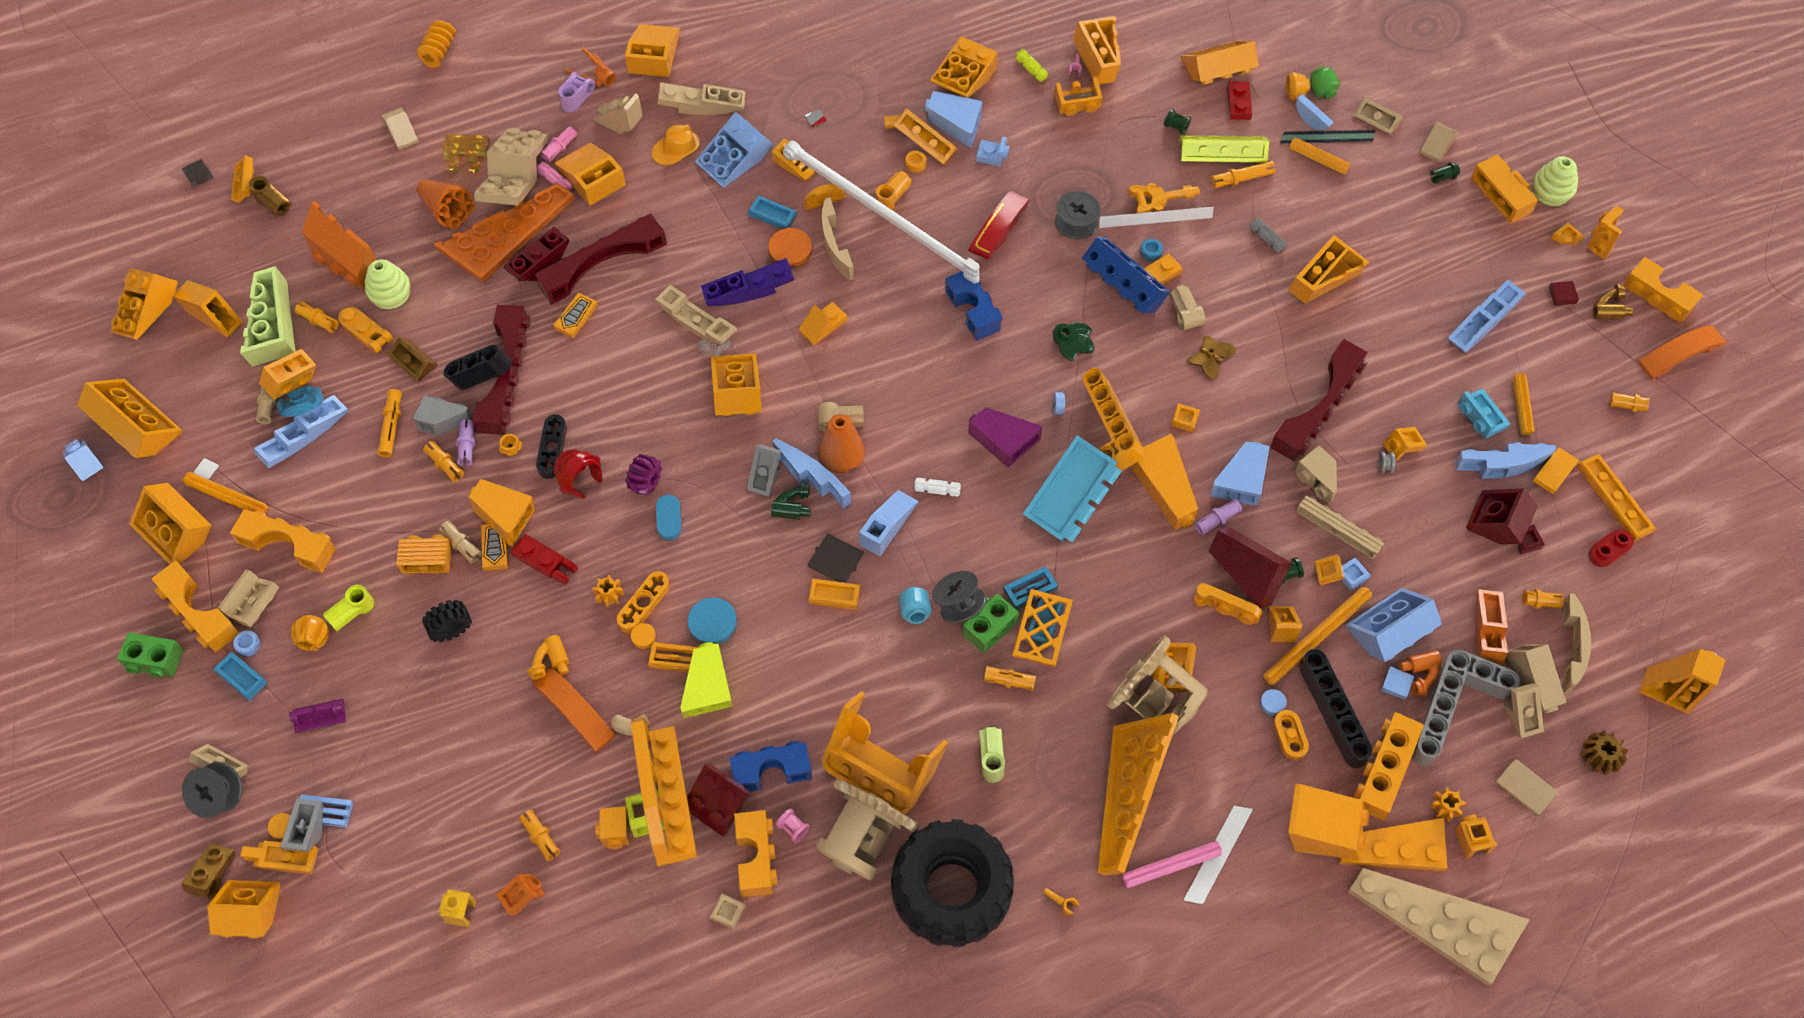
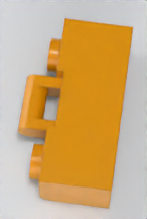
M1497 154L1478 163L1471 179L1511 224L1531 214L1538 199L1529 190L1531 186L1517 170L1510 172L1511 169L1508 164Z

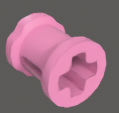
M793 809L787 810L776 823V827L786 831L792 837L791 840L795 844L800 842L811 828L808 823L804 824L795 816Z

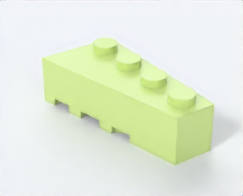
M276 266L254 272L250 292L251 306L247 309L246 315L248 323L247 328H244L243 332L245 341L244 346H241L240 354L252 367L281 359L295 352L287 280Z

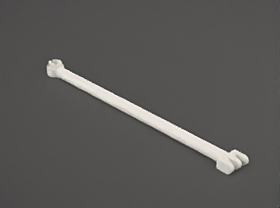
M792 140L785 145L783 154L788 160L798 159L963 271V277L970 282H979V264L971 258L963 259L806 153L797 142Z

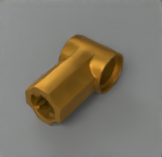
M259 175L249 181V188L257 203L263 204L276 216H283L288 212L291 206L290 201L270 185L266 177Z

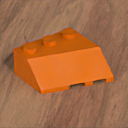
M313 201L302 230L312 252L313 260L319 265H326L334 275L344 277L345 281L354 287L356 285L364 290L368 266L376 261L371 247L350 229L344 231L333 215L329 214L326 216L320 209L321 206L316 201Z

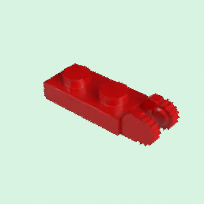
M524 534L511 550L513 557L548 578H553L565 585L569 582V579L558 569L562 566L572 573H576L578 570V566L572 561L564 558L561 554L527 534Z

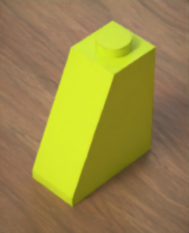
M712 642L699 645V648L693 650L680 707L683 718L733 707L719 644H713Z

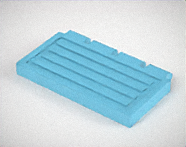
M1077 435L1023 515L1061 541L1067 538L1073 542L1082 530L1081 527L1076 525V522L1079 520L1086 524L1095 511V508L1089 504L1091 500L1099 505L1109 491V488L1103 485L1104 481L1106 480L1113 485L1122 472L1115 466L1118 462Z

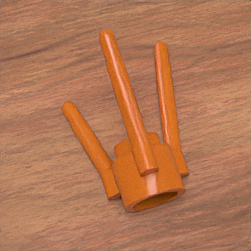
M582 48L587 57L598 66L594 71V76H596V79H593L595 85L599 88L602 85L605 87L611 86L616 80V73L609 69L595 53L591 54L586 48ZM569 69L565 70V72L568 74L575 72ZM580 74V76L583 77V78H586V79L591 78V77L585 76V75H583V74Z

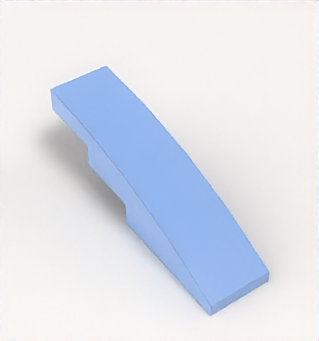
M1507 279L1481 306L1478 305L1448 337V340L1467 353L1525 296V292Z
M333 395L323 400L314 409L294 416V422L274 431L275 438L255 447L254 454L270 468L314 441L348 412V409Z
M774 439L772 441L773 448L781 450L780 461L800 485L802 481H809L822 497L830 492L843 509L851 504V492L819 462L781 440Z

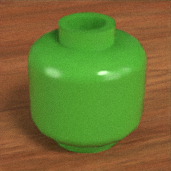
M1322 66L1310 74V87L1317 98L1325 97L1330 99L1338 93L1336 90L1340 86V81L1332 68Z

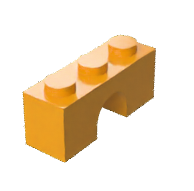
M1644 257L1629 274L1623 286L1681 324L1696 307L1703 294L1685 282L1676 289L1666 288L1659 280L1664 269Z
M766 810L734 813L738 847L752 846L758 851L753 861L738 864L741 896L743 898L774 894L773 885H778L776 869H771V860L776 859L774 843L769 844V834H774L772 818L767 819Z

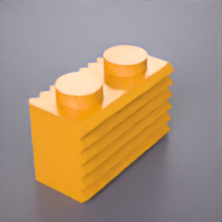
M411 535L407 539H399L396 565L401 574L450 573L452 554L451 543L448 538L442 535H433L431 538Z

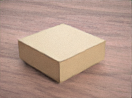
M721 894L710 919L735 930L746 908V904Z

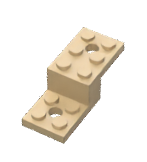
M517 128L507 129L487 151L488 177L475 191V201L518 206L537 182L536 157L548 143V134H542L537 130L523 132Z

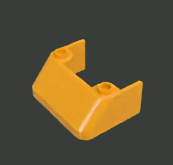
M861 691L843 706L823 755L822 765L832 776L867 794H874L904 815L915 805L935 774L948 742L943 740L929 755L919 754L915 756L910 765L868 740L871 726L865 718L857 714L865 696V693Z

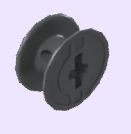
M1073 191L1063 195L1057 203L1055 219L1059 232L1068 238L1078 240L1094 234L1098 228V217L1100 215L1098 200L1093 195L1083 191Z
M970 571L954 572L945 576L936 584L932 592V598L936 604L941 606V615L944 620L951 623H960L975 617L982 611L987 597L983 590L977 588L978 579L975 574Z
M213 762L204 768L199 767L191 770L186 775L182 784V797L185 805L194 815L210 819L219 815L220 812L234 809L239 804L242 797V782L239 774L232 766L224 762Z

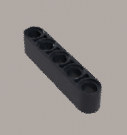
M1310 649L1306 652L1300 664V672L1345 762L1352 768H1361L1372 754L1371 743L1326 655L1321 650ZM1308 661L1315 662L1318 667L1311 666ZM1319 683H1325L1329 689L1322 688ZM1330 705L1338 706L1340 711L1333 710ZM1341 727L1350 729L1352 734L1345 733ZM1353 750H1359L1363 757L1355 755Z

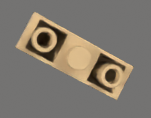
M635 93L630 96L624 95L619 100L615 98L609 104L605 102L597 109L598 114L593 119L595 122L619 134L631 131L643 117L639 96Z

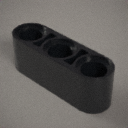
M489 345L450 362L445 367L443 375L459 390H466L506 373L511 367L512 360L496 345Z

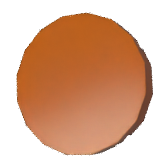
M781 229L773 234L769 240L768 250L770 258L774 263L787 258L790 266L799 267L806 263L812 255L811 239L800 229Z

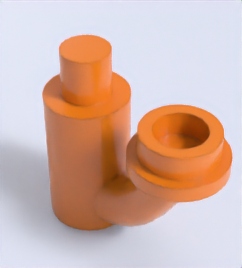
M1437 650L1408 656L1406 661L1399 662V669L1402 672L1416 673L1424 670L1429 671L1424 680L1417 678L1412 682V691L1415 696L1424 697L1427 695V689L1435 682L1439 675L1442 658Z

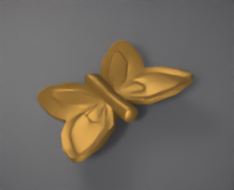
M1205 336L1202 343L1204 348H1200L1201 353L1192 355L1187 361L1190 364L1202 366L1206 376L1211 380H1215L1219 375V365L1217 362L1222 363V358L1232 356L1236 351V347L1226 342L1218 343L1214 338Z

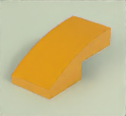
M1559 447L1534 478L1533 482L1554 494L1575 468L1579 460Z

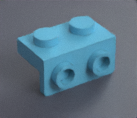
M1483 388L1472 394L1468 391L1462 394L1458 402L1460 411L1468 417L1476 432L1480 433L1484 439L1509 427V421Z

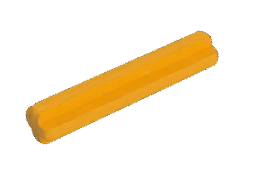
M1294 138L1290 143L1289 148L1341 174H1346L1350 168L1349 162L1303 140Z
M1516 373L1513 377L1520 434L1522 436H1531L1534 432L1527 375L1525 373Z

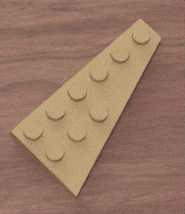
M1364 868L1348 890V893L1487 986H1490L1495 980L1530 920Z

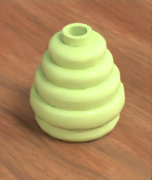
M1557 157L1548 164H1545L1535 174L1533 180V192L1538 201L1548 206H1561L1567 203L1576 194L1578 187L1576 163L1568 157Z
M376 260L367 269L365 279L366 296L381 309L390 310L398 308L408 300L410 294L409 278L399 267L390 261Z

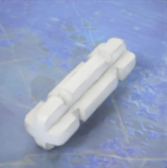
M919 477L915 480V491L924 492V490H928L927 493L940 495L950 493V496L956 497L960 495V483L951 482V484H948V481L934 479L925 481L926 478Z

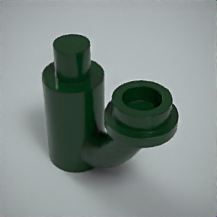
M802 481L801 486L780 494L772 502L771 517L800 520L801 516L810 517L811 508L802 507V503L787 502L800 495V499L808 498L810 484Z

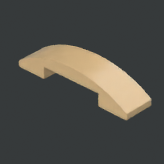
M828 197L825 199L822 209V232L825 249L837 270L848 280H853L854 270L848 249L838 250L832 228L837 227L836 213L831 198Z
M671 285L655 299L656 303L677 322L694 334L712 343L722 345L737 330L735 326L720 316L716 319L689 302L687 295Z
M1571 593L1564 600L1562 607V626L1572 627L1573 661L1563 671L1564 694H1570L1582 679L1587 669L1591 652V633L1586 613L1577 596Z

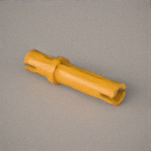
M1273 161L1238 170L1233 168L1229 169L1226 173L1211 175L1210 182L1219 180V182L1212 183L1211 186L1213 189L1226 185L1235 186L1238 185V182L1274 175L1276 169L1267 170V168L1275 166Z
M389 389L387 391L386 406L382 410L384 418L377 455L385 458L393 455L397 421L401 417L400 404L403 393L397 389Z

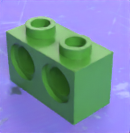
M997 593L992 599L990 597L986 599V604L982 611L975 617L963 622V636L985 654L1018 623L1019 612ZM1001 612L1003 615L1000 617L993 616L992 613ZM981 627L984 628L986 631L983 633H978L975 631V629Z
M128 632L117 660L124 666V670L133 674L146 672L156 678H163V676L174 677L184 650L175 640Z

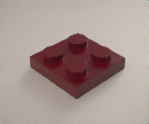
M707 763L703 766L687 796L689 812L712 830L724 836L735 820L734 813L740 811L750 790L712 764Z

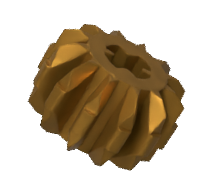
M1603 730L1598 734L1595 732L1590 734L1588 739L1583 742L1582 747L1584 750L1581 752V756L1588 758L1585 766L1592 764L1594 766V773L1601 769L1605 776L1611 771L1615 773L1621 769V766L1627 762L1625 755L1629 749L1621 747L1624 740L1617 741L1615 733H1611L1608 736L1606 731Z

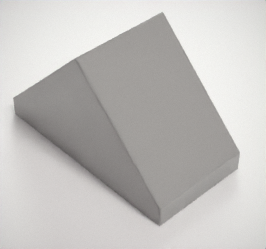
M296 798L280 846L281 849L308 852L322 839V801Z

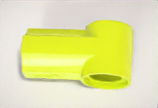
M353 585L348 588L342 600L322 615L336 631H339L359 614L370 612L374 607V599L362 585ZM360 597H363L361 601L356 602Z

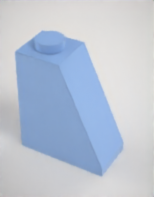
M933 91L931 99H927L925 104V112H928V122L967 147H972L982 116V101Z
M1246 441L1215 479L1210 496L1230 501L1235 498L1240 503L1257 506L1262 493L1270 446L1259 442L1251 443Z

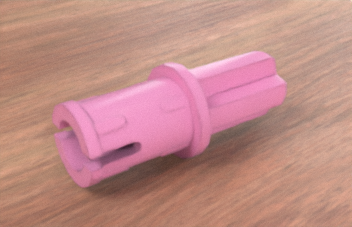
M568 127L557 138L553 137L552 142L540 152L542 159L550 163L561 151L564 152L566 150L565 146L577 136V132L572 127Z

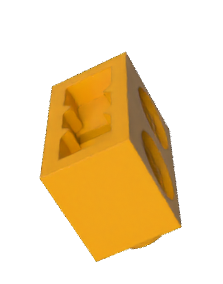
M302 349L297 350L263 367L259 384L275 400L312 381L316 364Z

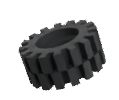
M448 600L446 604L441 602L438 604V607L433 606L431 611H427L425 613L426 616L422 618L424 628L433 642L438 640L439 642H444L445 639L450 641L452 640L451 637L454 636L457 638L459 633H465L472 623L465 605L462 601L458 600L453 602Z

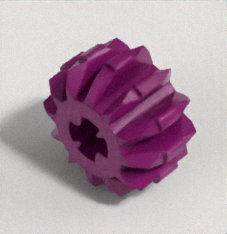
M643 454L635 457L632 464L629 465V470L626 472L625 482L627 483V488L641 495H649L650 492H653L661 478V461Z

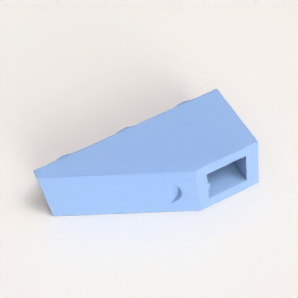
M898 490L871 515L859 532L860 546L881 557L918 504V501Z

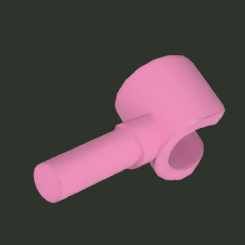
M1079 53L1076 54L1074 63L1069 67V76H1071L1072 71H1078V77L1081 76L1082 66L1079 64L1081 58Z

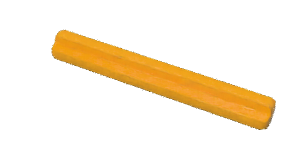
M192 472L186 473L183 478L186 486L233 506L252 512L254 510L261 511L264 514L268 512V507L265 503Z

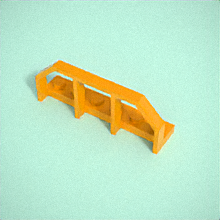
M645 716L633 718L631 729L642 801L657 865L662 866L697 858L675 727L671 726L649 731ZM650 741L652 746L654 764L648 747V742ZM655 782L658 784L660 802L654 785ZM661 820L664 821V827H665V834H666L667 846H666V842H665V839H664V834H663V829H662V825H661Z

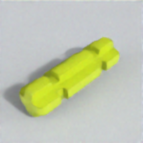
M1024 49L1018 51L1016 59L1039 82H1043L1048 78V72L1041 68L1042 66L1033 57L1028 56L1029 54Z

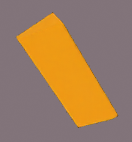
M907 108L893 125L943 165L958 150L957 147Z

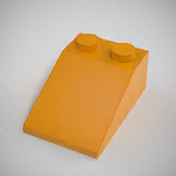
M756 353L711 356L715 416H731L732 414L751 415L762 412Z

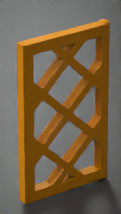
M1030 589L1012 656L1055 667L1073 600ZM1033 596L1042 598L1045 604L1034 610L1031 606ZM1057 603L1065 604V613L1058 616L1053 605ZM1048 608L1055 619L1043 624L1037 614ZM1033 617L1039 627L1027 633L1025 630L1026 621L1028 618ZM1058 623L1061 627L1059 635L1052 639L1046 629ZM1042 631L1049 642L1036 647L1031 636ZM1025 639L1033 649L1028 653L1018 651L1021 641ZM1052 646L1054 649L1052 660L1043 658L1040 651Z

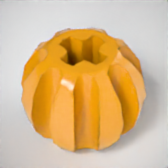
M303 615L293 623L290 637L296 647L305 651H316L327 642L329 629L323 619L314 615Z

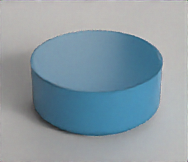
M1147 239L1142 242L1140 254L1145 260L1156 261L1162 256L1163 246L1160 241Z

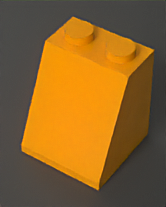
M1295 784L1288 831L1295 852L1359 860L1360 851H1365L1366 835H1362L1363 826H1368L1369 810H1365L1363 800L1302 784Z

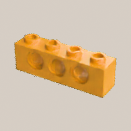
M1397 712L1393 714L1390 720L1387 718L1384 720L1380 730L1384 734L1382 740H1377L1372 749V754L1375 755L1373 762L1368 761L1362 774L1366 777L1364 784L1359 783L1353 796L1356 799L1363 800L1365 810H1369V815L1382 821L1390 813L1424 727V724ZM1390 740L1398 741L1401 747L1394 746ZM1382 761L1390 763L1392 769L1384 767ZM1373 783L1380 784L1383 787V791L1375 789Z

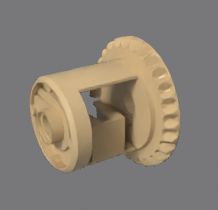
M1163 635L1130 668L1123 681L1106 702V706L1110 709H1115L1123 701L1144 719L1161 716L1169 707L1174 697L1168 689L1154 679L1140 696L1134 692L1147 674L1150 676L1159 665L1171 675L1167 680L1169 685L1173 686L1178 681L1188 690L1170 711V713L1179 716L1173 732L1174 735L1183 725L1188 724L1198 712L1199 706L1208 694V689L1164 653L1170 644V639Z
M836 778L834 788L844 793L843 798L847 799L848 802L827 839L825 840L820 837L815 846L816 851L832 859L831 864L850 875L852 872H855L869 881L873 880L878 870L872 866L892 829L900 830L904 828L910 832H915L919 824L889 806L888 802L874 794H867Z

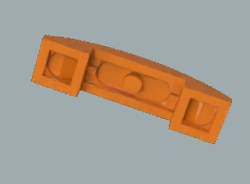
M1713 325L1704 326L1682 334L1661 345L1641 358L1638 363L1649 377L1654 379L1671 371L1673 366L1704 351L1709 353L1724 346L1727 342Z
M552 667L546 671L544 677L532 683L548 702L550 701L571 723L596 753L616 737L590 704Z

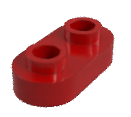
M1622 529L1612 531L1591 547L1588 553L1590 561L1598 567L1609 566L1629 552L1634 544L1633 537L1629 532Z

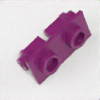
M344 699L293 709V712H289V718L291 722H294L295 733L345 723Z

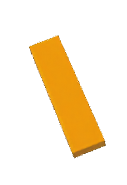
M1599 453L1579 462L1577 465L1578 469L1624 530L1631 534L1634 541L1656 530L1655 526Z

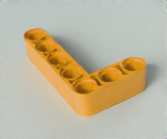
M1091 368L1083 375V383L1112 439L1098 449L1117 461L1118 463L1115 466L1123 471L1143 457L1144 449L1111 383L1100 369Z

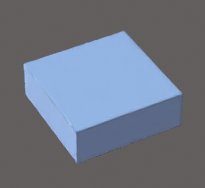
M1356 558L1342 565L1345 579L1341 581L1350 591L1367 581L1371 576Z
M1390 666L1381 691L1405 701L1414 676Z

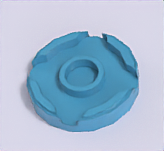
M305 386L287 394L288 398L284 401L280 398L276 407L280 416H298L317 407L323 401L324 396L319 387L314 389L313 386Z
M706 598L699 601L691 608L688 615L690 633L694 639L702 642V644L708 642L713 644L724 643L731 637L737 627V616L733 606L720 598Z

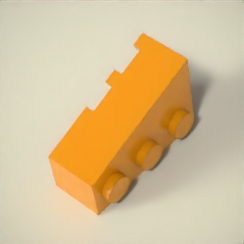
M1116 16L1078 22L1072 39L1091 77H1097L1099 85L1115 82L1121 66L1119 45H1117L1118 34L1115 29Z
M1333 235L1299 273L1288 291L1306 304L1361 275L1369 261L1337 236Z
M1698 649L1650 666L1646 670L1639 693L1688 714L1717 686L1726 659L1717 656L1712 651Z

